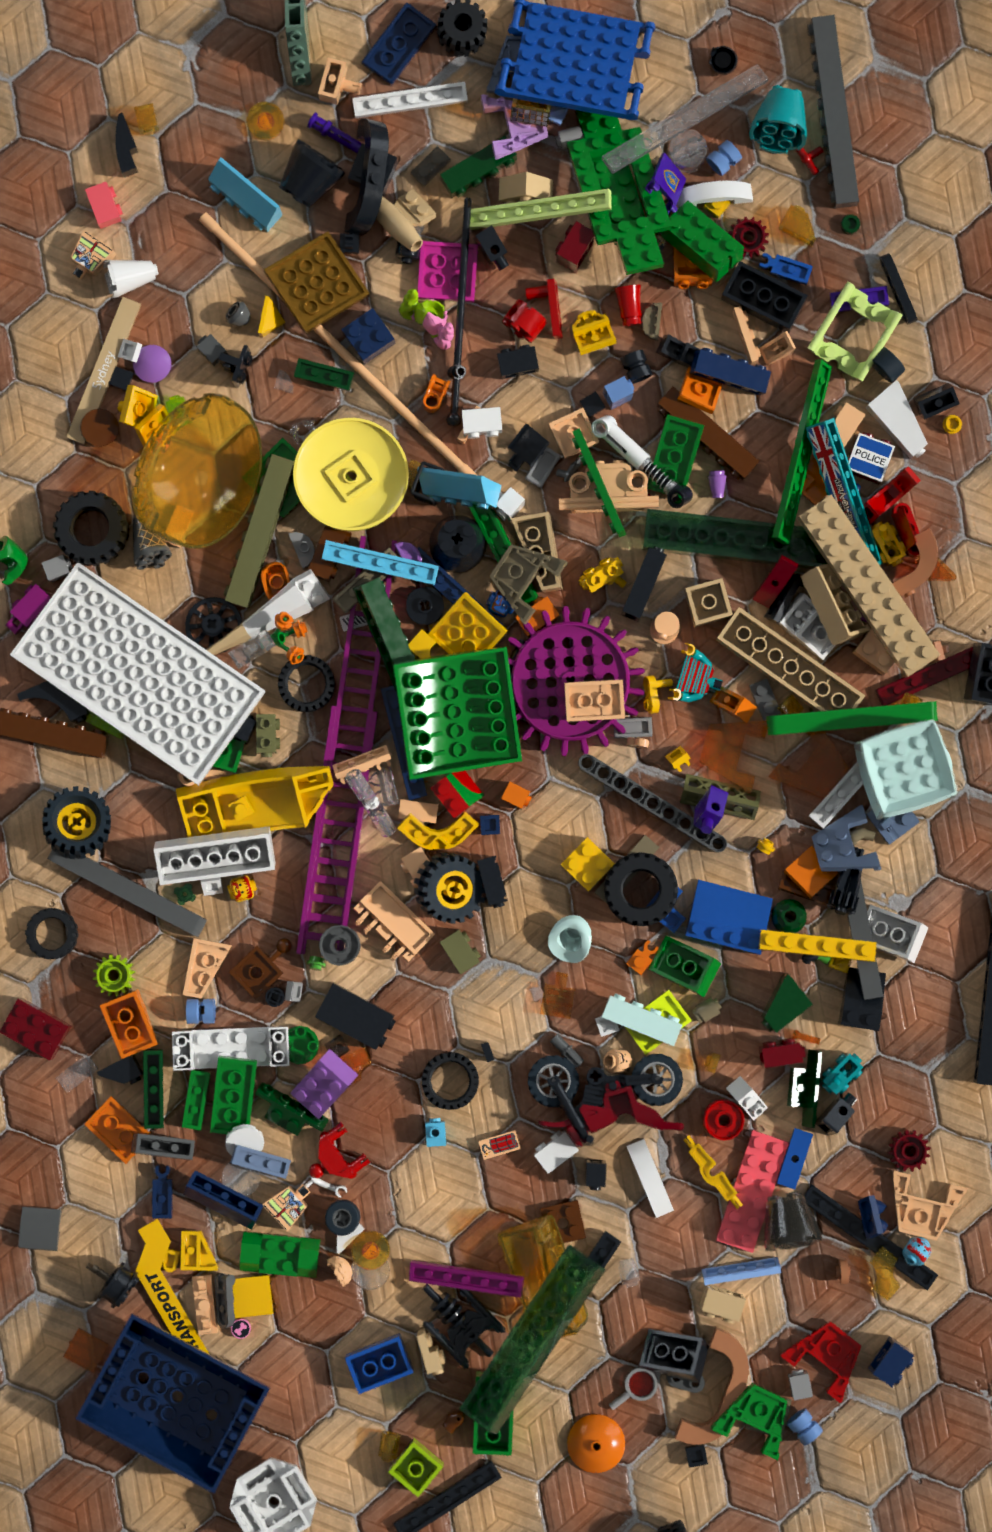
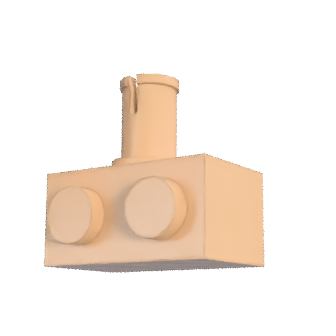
M328 57L318 91L320 101L338 105L341 92L347 91L357 95L360 94L362 83L346 79L348 69L346 62Z

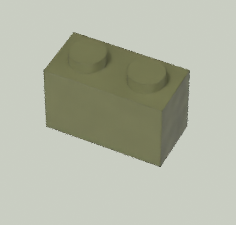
M459 929L440 941L461 975L480 962L478 958L481 955L476 947H470L468 943L470 938L465 931L461 932Z

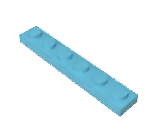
M328 540L325 542L322 560L435 585L439 568L436 565Z

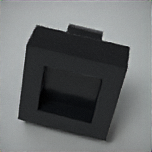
M340 233V250L343 254H359V234Z

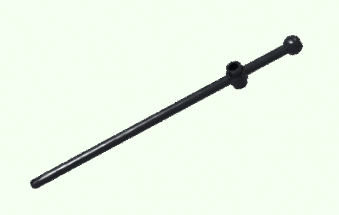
M470 197L464 199L454 364L447 371L448 377L452 379L451 410L446 418L449 426H458L461 423V417L458 414L460 379L466 375V369L461 365L472 203Z

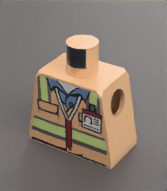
M83 231L71 256L72 261L77 264L72 274L79 280H82L87 272L97 276L104 269V261L112 260L116 253L98 239Z
M304 1184L296 1191L289 1185L266 1200L262 1205L288 1232L308 1206L303 1199L311 1192Z

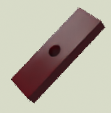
M781 555L754 594L752 600L770 608L798 568V563Z

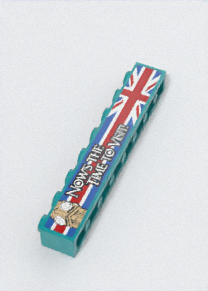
M831 418L806 427L807 437L811 442L813 455L817 460L819 473L823 478L827 495L830 496L832 494L878 564H883L835 419Z

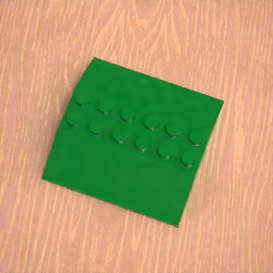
M507 647L458 652L393 664L410 780L522 761Z

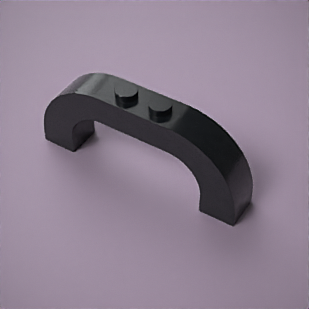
M367 118L358 120L356 139L365 141L361 185L357 203L354 209L346 215L344 231L351 234H359L360 236L369 232L379 212L389 148V135L386 125L383 122Z

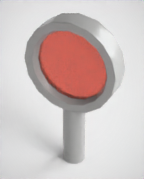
M642 1367L630 1370L625 1378L626 1391L609 1404L611 1409L615 1410L630 1397L638 1401H646L652 1398L658 1387L655 1374L651 1370Z

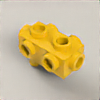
M879 522L871 527L873 529L872 533L880 552L882 563H886L887 566L892 564L893 567L902 563V558L906 556L905 552L907 550L903 542H899L895 536L897 535L895 527L889 525L888 522L884 524ZM889 550L894 551L893 557L888 555Z
M607 557L599 562L600 565L585 570L583 572L584 575L578 581L583 590L591 593L605 584L611 585L615 582L623 588L627 583L620 577L624 572L621 568L623 564L618 557Z

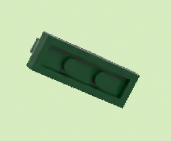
M298 358L294 378L349 392L354 376L352 371Z

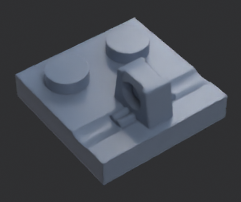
M873 809L866 813L868 819L888 845L920 822L913 812L882 818L881 820L876 819Z

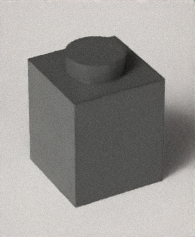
M211 334L203 336L198 341L199 345L196 346L213 366L219 363L218 359L221 353L228 354Z

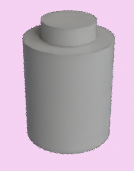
M580 125L557 131L558 136H555L557 147H561L562 150L567 149V142L584 139Z

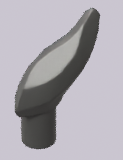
M580 457L576 458L567 471L558 468L556 476L564 478L565 482L569 481L570 477L577 472L582 463Z

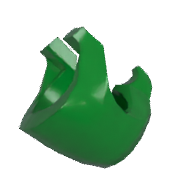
M3 536L0 539V562L8 567L4 572L3 584L10 585L19 578L28 563L27 555L8 536Z

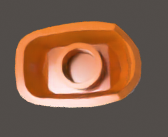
M271 562L261 571L262 584L269 600L290 582L289 573L285 565L280 562Z

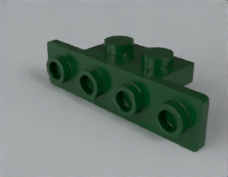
M812 1049L808 1050L807 1068L790 1067L787 1106L803 1107L802 1126L808 1128H815L817 1121L818 1091L821 1081L820 1069L822 1064V1051Z
M264 1082L260 1084L255 1095L271 1103L264 1118L296 1136L299 1135L305 1123L322 1132L329 1121L323 1115L318 1119L301 1103Z

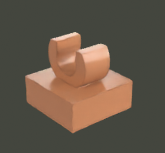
M941 641L933 642L940 656L931 661L930 664L944 660V654L950 652L949 645L942 646Z

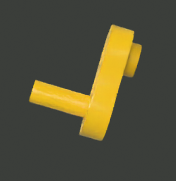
M654 675L644 677L643 688L646 699H644L643 704L644 709L649 714L658 713L660 709L657 688L673 686L672 679L656 680Z

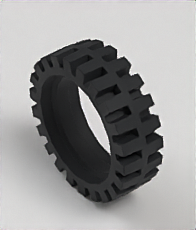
M304 655V659L300 663L293 665L288 661L281 669L278 677V688L282 699L288 706L301 712H313L328 704L334 694L335 679L327 663L315 656ZM300 666H314L325 677L324 692L313 702L305 703L296 700L288 689L290 674Z
M455 1052L439 1054L432 1058L424 1068L422 1074L424 1094L432 1104L441 1109L455 1110L467 1105L474 1098L478 1090L479 1077L477 1069L462 1054ZM442 1063H458L468 1073V1089L458 1099H443L432 1088V1074L436 1067Z

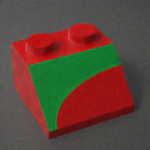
M466 771L450 773L431 787V790L454 819L485 796Z

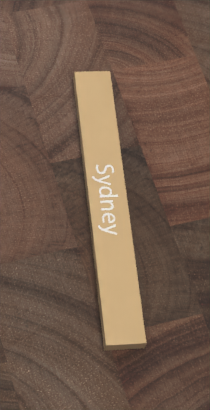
M122 297L66 438L83 445L86 444V440L82 437L80 431L81 420L89 411L100 408L114 369L119 362L118 354L123 339L127 340L141 307L140 303Z

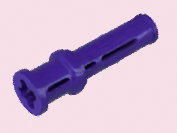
M315 112L307 125L309 129H315L321 133V136H328L358 154L362 142L337 129L330 120L326 121L319 117L318 113ZM338 135L350 141L351 144L339 138Z

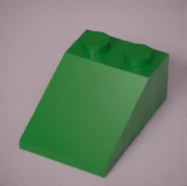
M666 935L649 970L699 996L705 997L721 963L715 958Z

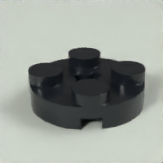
M421 587L409 594L406 601V610L412 621L428 626L441 618L444 612V602L437 590L431 587ZM428 601L430 609L422 611L420 603Z

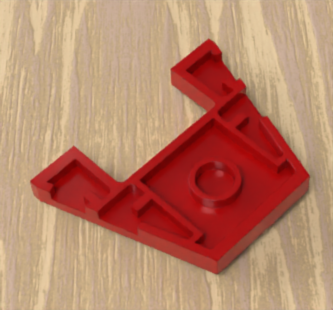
M828 1321L782 1352L780 1356L795 1367L806 1352L813 1355L837 1374L836 1379L826 1392L841 1404L861 1345L834 1323Z

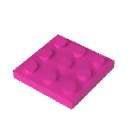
M423 241L420 248L418 299L458 301L461 243ZM469 244L465 302H474L478 244Z

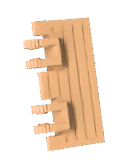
M381 881L353 908L358 914L366 909L365 913L354 923L356 926L360 925L368 915L374 919L370 925L364 928L363 933L365 935L379 922L380 925L375 931L387 941L392 935L394 936L382 949L384 953L388 952L395 942L401 946L391 956L390 959L392 961H395L407 949L408 951L402 957L409 962L435 935Z

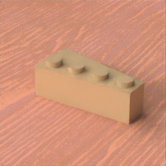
M549 512L511 518L523 548L558 558L552 518ZM542 566L536 574L541 590L544 593L563 590L561 574L559 577L555 576Z
M828 564L817 566L800 576L832 645L856 639L871 630L868 624L864 625L860 617L862 615L859 610L855 611L850 604L851 598L848 593L846 594L840 589L842 584Z

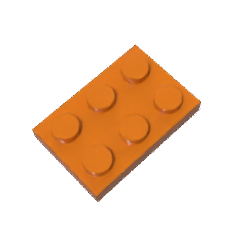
M110 1096L84 1124L125 1164L135 1155L131 1153L133 1135H152L113 1096Z

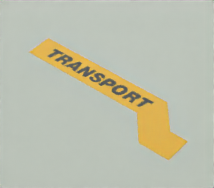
M156 1219L138 1230L145 1242V1246L136 1268L137 1276L140 1278L141 1283L170 1333L209 1354L161 1271L171 1241L159 1220Z

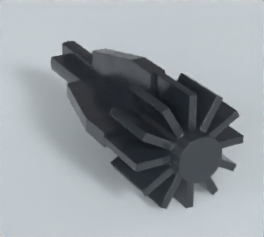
M854 847L856 856H863L864 849ZM858 869L842 871L837 880L835 890L831 891L827 906L831 910H835L840 915H846V913L849 915L855 914L859 902V897L857 896L860 889L862 871Z

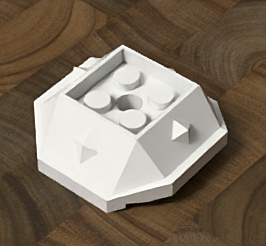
M270 1457L237 1478L229 1508L243 1532H302L311 1526L317 1498L297 1465ZM277 1497L279 1504L272 1505L269 1498Z

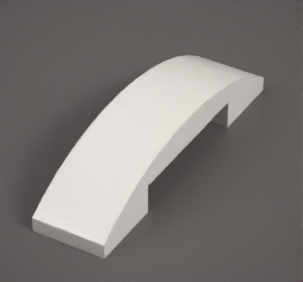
M713 181L683 188L677 202V208L679 209L687 201H690L694 206L700 203L734 200V204L753 202L751 184L739 181Z
M642 1139L627 1145L626 1147L656 1218L674 1211L645 1140Z

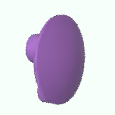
M157 345L142 347L137 363L133 362V368L137 376L148 383L163 380L172 367L167 351Z

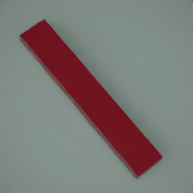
M973 647L916 671L909 677H903L876 689L875 691L881 705L887 706L968 670Z

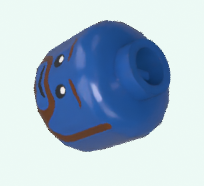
M499 590L491 592L486 603L489 612L502 618L506 617L508 613L512 614L514 609L511 608L505 596Z

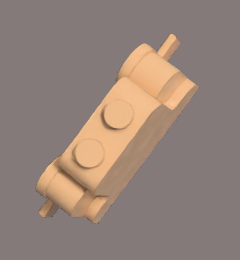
M615 460L609 464H605V461H595L617 512L648 511V508H659V496H648V478L644 472L640 470L632 471L630 465L624 463L623 460ZM574 473L569 480L571 498L559 499V510H571L572 513H603L601 506L604 503L602 499L598 500L594 489L597 488L595 482H590L587 473Z

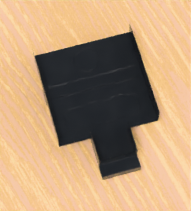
M525 424L508 446V448L516 453L511 457L508 465L516 472L524 462L529 464V467H532L540 455L544 454L543 451L550 442L531 426Z

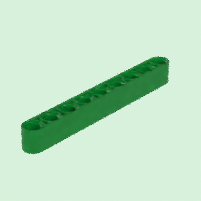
M936 701L766 716L768 735L916 723L931 719L938 721Z

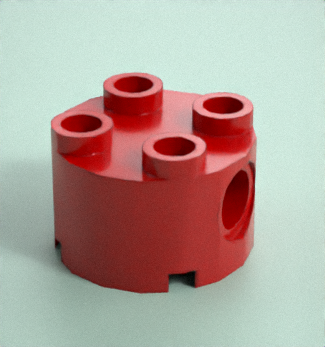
M517 299L501 322L508 328L512 327L515 330L514 334L519 339H525L532 343L546 326L547 320L536 309L527 307L526 302Z

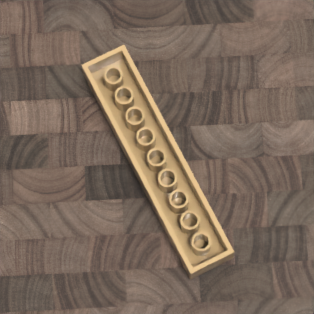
M832 494L797 518L905 678L940 656V653Z

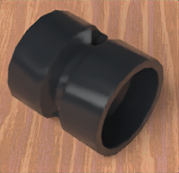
M642 349L620 358L623 368L628 370L626 375L632 384L641 382L653 375L650 366L645 364L647 358Z

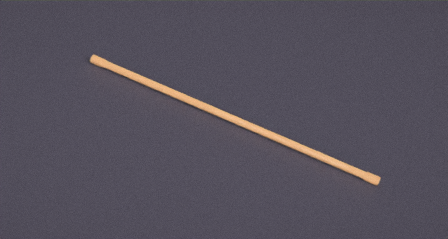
M207 212L204 213L199 221L282 299L264 273V269ZM322 325L313 329L444 456L459 473L477 475Z

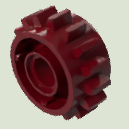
M744 217L743 221L737 219V225H731L733 231H728L729 235L744 246L743 259L745 256H748L749 259H752L753 255L759 257V251L764 252L766 248L763 245H768L769 242L765 239L769 237V233H765L767 227H762V221H755V217H752L751 220ZM749 234L753 237V240L747 242L743 236Z
M905 1129L904 1134L898 1131L896 1138L891 1137L893 1143L888 1144L891 1147L888 1154L893 1156L890 1161H896L895 1167L897 1168L902 1165L903 1171L909 1168L911 1172H914L915 1167L920 1170L922 1163L927 1164L925 1161L926 1157H930L927 1151L931 1147L926 1146L928 1140H922V1133L916 1136V1130H912L909 1133L908 1129ZM912 1145L914 1152L909 1156L905 1155V1148Z

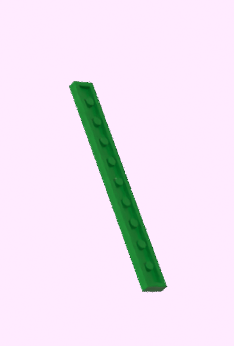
M817 359L814 363L772 538L783 545L790 544L813 449L807 437L806 427L819 423L832 367L822 359Z

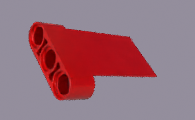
M903 502L898 503L891 512L900 540L906 547L907 551L905 553L909 557H917L920 555L919 551L915 553L910 549L917 542L915 535L919 534L917 524L909 505Z

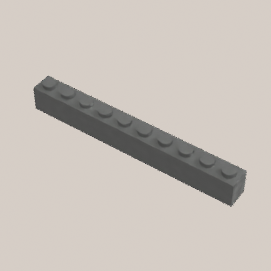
M835 15L812 17L807 29L808 35L812 36L810 52L811 55L814 54L815 61L812 62L813 73H817L815 90L816 92L819 91L820 96L817 99L818 110L822 112L820 127L824 129L825 136H822V144L827 150L825 165L829 166L830 172L827 173L828 185L831 184L832 192L829 193L830 203H834V209L857 206L859 196Z

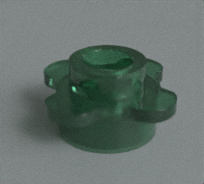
M189 883L181 888L176 887L174 889L179 905H184L188 901L193 902L196 899V895L192 891V885Z

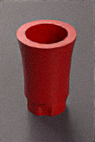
M627 285L615 288L623 326L641 324V285Z

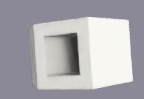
M741 1076L726 1088L753 1120L762 1115L768 1108Z

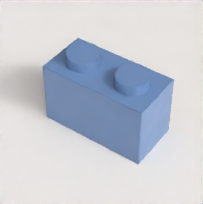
M625 376L605 385L603 395L612 410L632 400L633 390L635 389L631 380H626Z

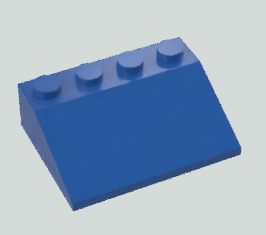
M698 880L684 935L761 955L762 950H759L760 930H767L773 898Z

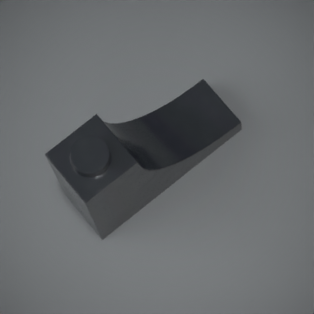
M48 681L17 694L21 702L43 699L55 703L62 708L72 722H83L87 720L86 716L91 715L87 708Z

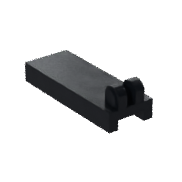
M799 574L791 576L764 617L777 623L780 622L799 586L804 587Z

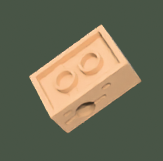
M623 679L565 682L567 722L625 718Z

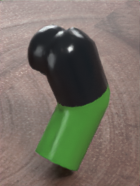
M803 955L801 959L805 964H810L811 961L818 959L827 965L831 958Z

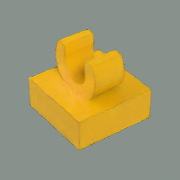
M681 746L665 756L671 766L679 772L682 771L680 765L683 763L690 766L689 759L691 758Z

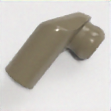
M857 828L850 832L853 845H856L857 841L863 838L873 841L876 832L864 828Z

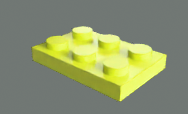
M669 989L643 1008L648 1011L651 1008L661 1011V1016L666 1018L671 1015L680 1019L679 1023L682 1024V1028L692 1021ZM625 1027L645 1055L663 1043Z

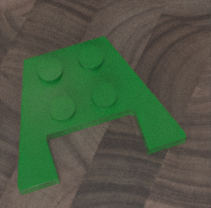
M751 1383L711 1425V1429L728 1437L735 1421L738 1419L762 1430L769 1435L760 1452L778 1461L787 1400Z

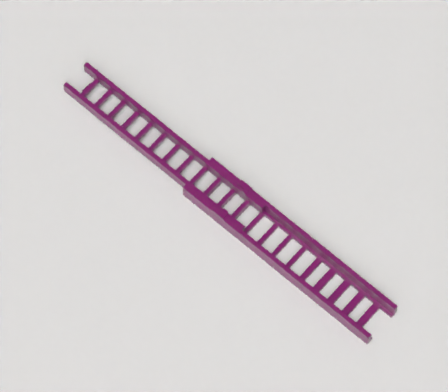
M361 536L359 548L365 549L366 536ZM392 540L391 550L396 554L397 549L394 543L398 542ZM356 567L355 578L362 572L361 568ZM388 575L385 579L382 580L386 582L385 591L389 599L393 578L392 575ZM357 604L350 610L337 706L331 707L323 766L330 767L331 775H333L332 765L337 764V762H334L336 748L359 751L363 754L373 750L378 719V712H374L381 655L378 648L376 652L351 649L352 635L373 638L371 632L353 630L355 616L364 617L363 612L356 611ZM350 654L375 657L374 671L349 668ZM347 673L373 676L371 690L346 687ZM344 691L370 695L368 709L344 706ZM342 710L367 714L366 727L340 724ZM339 729L365 733L363 747L337 743ZM370 768L365 772H359L357 785L333 782V787L359 790L357 804L327 800V793L316 812L296 954H305L307 939L320 941L323 933L309 932L310 920L348 926ZM326 805L357 809L355 823L325 819ZM324 824L354 828L352 842L322 838ZM321 843L351 847L349 861L319 857ZM318 863L348 867L347 879L317 875ZM315 882L346 886L344 898L314 894ZM313 901L343 905L341 917L311 913ZM336 941L337 950L342 951L345 948L344 941Z

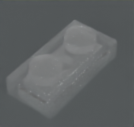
M86 1054L57 1076L56 1079L64 1090L69 1093L99 1068Z

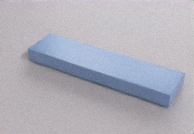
M778 1257L701 1269L704 1285L781 1273Z

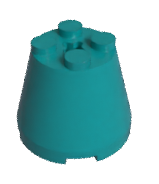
M775 85L767 93L751 123L749 131L750 139L760 144L759 148L771 153L787 154L789 150H801L805 146L807 126L804 99L800 90H792Z

